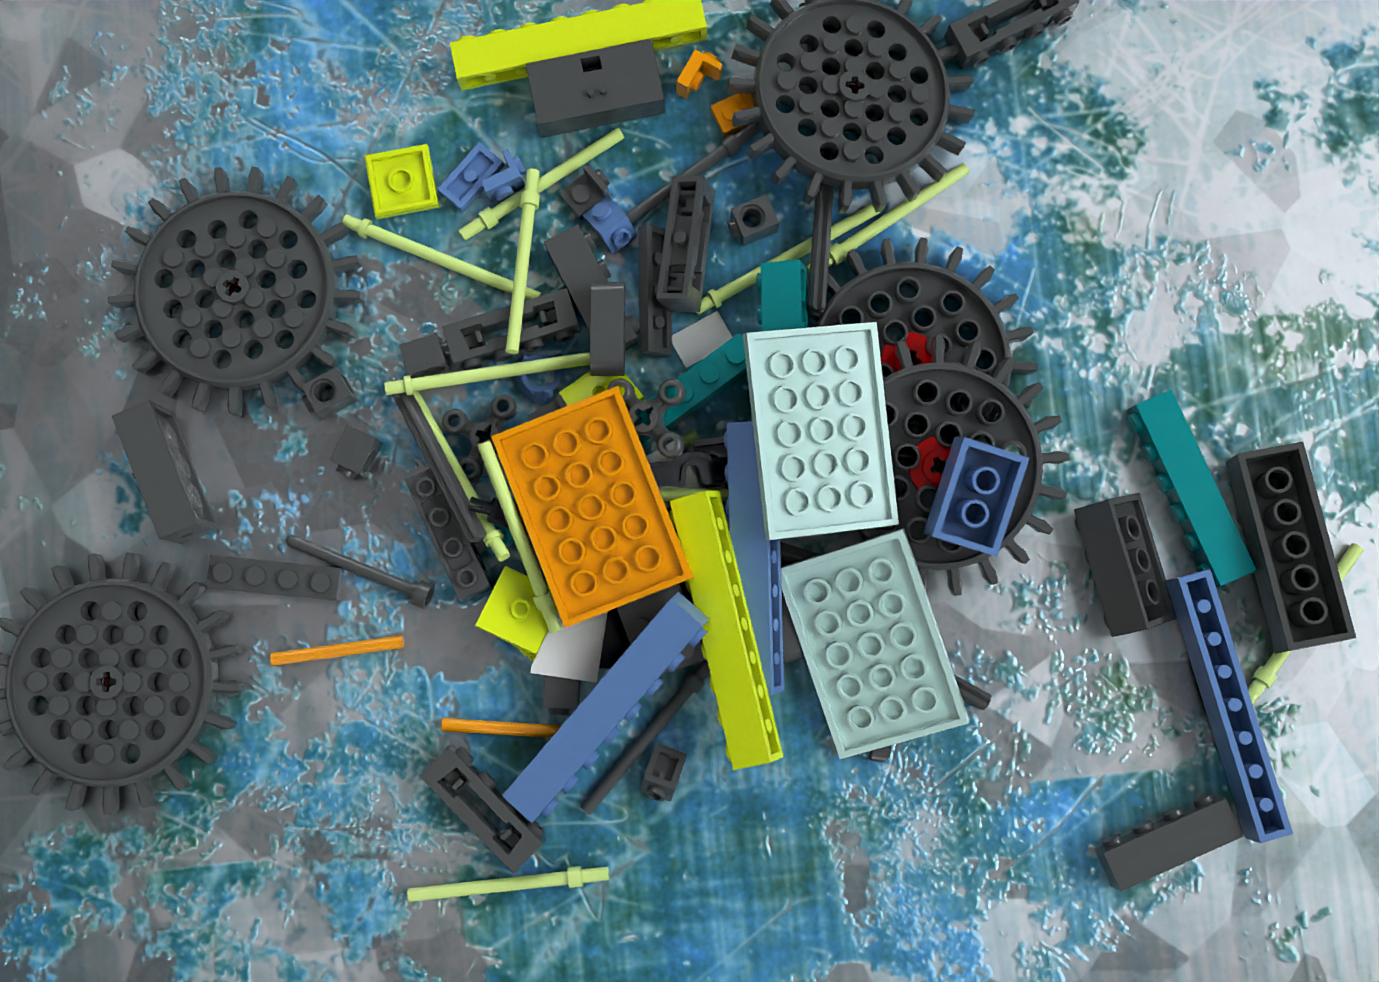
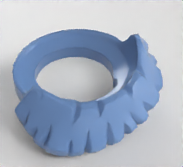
M522 354L516 360V363L551 358V356L547 354H536L533 356ZM562 369L554 370L556 374L555 379L547 386H532L527 380L528 374L514 376L513 378L515 383H517V388L521 389L520 392L525 398H528L531 402L542 404L552 398L553 391L559 387L562 381Z

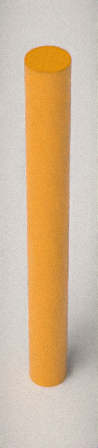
M403 635L273 652L270 654V662L272 666L400 649L404 648Z
M443 718L441 729L447 732L552 738L562 725Z

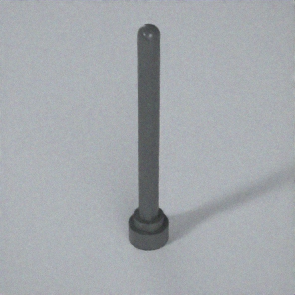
M289 535L286 538L287 546L407 595V599L411 600L412 605L426 609L434 594L435 585L424 580L411 583L299 536Z

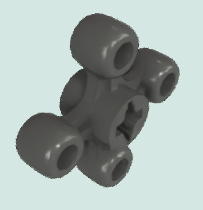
M621 378L611 381L607 390L616 386L625 388L623 398L638 436L652 437L657 443L659 453L665 458L673 459L679 457L685 448L684 440L676 432L666 429L663 423V416L670 407L683 403L686 397L684 385L678 380H666L660 385L658 394L651 401H641L635 395L634 387L629 381ZM675 387L677 389L676 396L669 398V389ZM642 412L650 414L649 419L652 421L650 425L640 424L643 420L640 416ZM674 439L676 443L675 448L672 451H668L666 444L669 440Z
M501 394L492 400L491 415L485 422H471L467 415L459 409H450L443 415L442 425L445 431L454 436H466L471 443L470 453L459 461L464 473L468 466H474V472L471 475H466L471 484L479 481L483 474L484 462L477 446L479 443H482L480 437L482 435L488 436L489 434L493 436L503 432L505 423L513 419L517 414V403L510 395ZM502 404H509V409L506 412L499 411ZM460 418V424L452 427V420ZM492 442L491 444L494 449L495 455H498L494 443Z

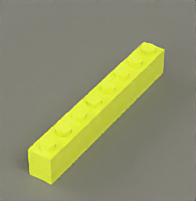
M644 0L642 3L633 5L618 4L612 9L604 11L588 10L580 16L570 18L559 16L553 18L550 22L541 24L526 23L517 29L508 31L496 29L489 32L488 35L479 37L463 36L457 41L450 42L456 77L463 91L528 77L526 63L652 39L654 51L707 40V24L701 0Z
M705 490L671 500L670 518L673 526L676 528L678 539L694 577L685 581L689 593L692 594L694 606L709 618L708 622L702 627L707 633L702 638L701 650L703 657L708 662L711 674L709 684L716 696L719 708L717 711L718 722L724 729L726 756L732 763L733 770L771 763L783 758V752L720 491Z

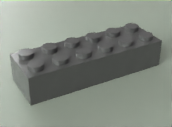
M1304 442L1244 452L1233 456L1226 461V466L1249 554L1257 571H1254L1275 654L1357 638Z

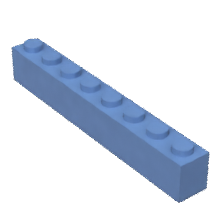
M728 422L727 431L724 434V445L728 450L725 479L729 489V497L726 500L729 532L768 694L772 695L784 691L780 539H765L753 422Z
M1211 570L1198 571L1165 580L1246 839L1263 843L1291 835L1293 831Z
M680 592L676 593L511 784L502 797L531 823L540 814L546 818L559 803L554 799L560 791L567 794L579 780L575 775L581 767L588 770L600 756L596 749L602 743L609 746L621 732L616 726L622 719L625 718L630 722L642 708L638 703L642 696L646 693L651 697L664 683L659 678L666 669L673 672L684 660L685 656L681 652L688 643L694 648L704 637L707 631L702 627L708 622L709 618Z

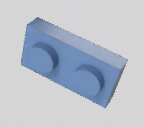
M479 142L437 190L461 212H464L484 190L481 181L499 173L505 166L504 162Z

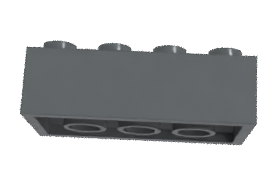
M1140 493L1111 498L1074 509L1076 528L1084 542L1085 558L1091 566L1095 579L1094 588L1101 599L1104 609V622L1110 629L1111 636L1116 637L1147 630L1177 619Z

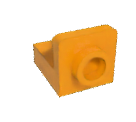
M695 49L676 81V93L687 99L692 90L698 91L705 74L719 81L722 76L723 64L712 53H702Z
M735 94L710 106V111L723 137H727L748 126L733 127L731 120L734 112L754 107L752 94Z

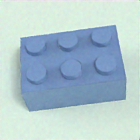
M955 436L924 533L997 557L1029 458L966 437Z

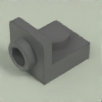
M589 164L583 167V175L560 192V197L579 220H582L584 218L582 215L608 196L610 198L607 187L610 185L609 180L600 169L594 171Z
M656 743L643 777L640 791L645 792L647 797L656 801H671L687 754Z

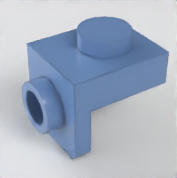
M508 149L502 151L509 168L481 181L490 202L506 200L514 194L515 190L524 187L521 175L526 174V171L519 157L512 158Z
M608 196L582 215L587 224L603 239L612 254L619 251L637 236L627 215Z

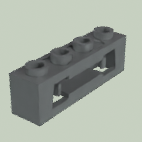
M998 0L949 24L944 39L948 45L955 44L959 52L955 59L961 69L970 65L978 67L989 60L992 54L999 51L1001 54H1004L1016 47L1018 42L1025 38H1028V40L1037 38L1045 32V28L1053 24L1058 27L1067 23L1073 18V12L1080 1ZM1036 2L1033 6L1034 12L996 30L992 37L986 39L990 34L988 29L1027 11L1029 4Z
M703 175L673 176L656 297L669 312H700L715 199V190ZM668 276L671 278L670 286H667Z
M567 288L524 301L522 323L537 319L536 315L539 314L544 327L539 328L538 325L521 330L519 351L523 349L526 352L536 351L543 348L546 342L555 339L557 342H565L573 339L575 333L581 332ZM511 305L442 326L453 364L458 370L462 368L464 370L478 369L482 367V362L491 359L499 362L514 356L505 352L507 334L487 340V345L483 335H481V332L485 330L487 334L508 328Z
M430 468L406 479L405 482L458 599L466 602L494 589L492 580L475 543L467 541Z
M454 745L448 747L419 777L515 873L546 841L542 836L545 831L535 820L533 823L529 820L527 821L515 807L502 797V794L495 788L498 784L497 781L487 771L483 770L480 773L473 766L474 758L465 748L460 746L457 749ZM458 768L464 776H461L456 769ZM444 778L451 784V787L443 780ZM468 779L470 782L467 785L505 824L510 822L523 836L520 837L515 832V829L510 826L499 838L497 835L499 830L463 793L458 795L455 791ZM503 841H506L513 849L511 850Z

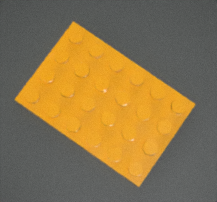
M619 386L491 436L564 628L694 578Z

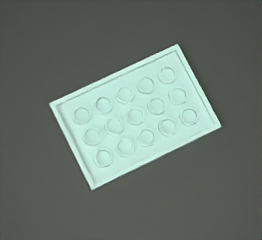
M869 322L743 334L765 539L776 540L899 525L877 323Z
M904 528L781 567L782 592L840 759L969 724V717Z

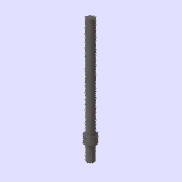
M751 123L734 136L732 134L728 135L720 141L721 145L678 176L702 175L725 157H732L741 151L743 144L760 133L759 128L755 123ZM672 180L626 213L631 224H634L670 198Z
M704 659L693 673L690 671L682 680L684 684L583 802L580 807L586 813L592 814L693 693L697 694L705 685L703 681L710 674L707 660Z

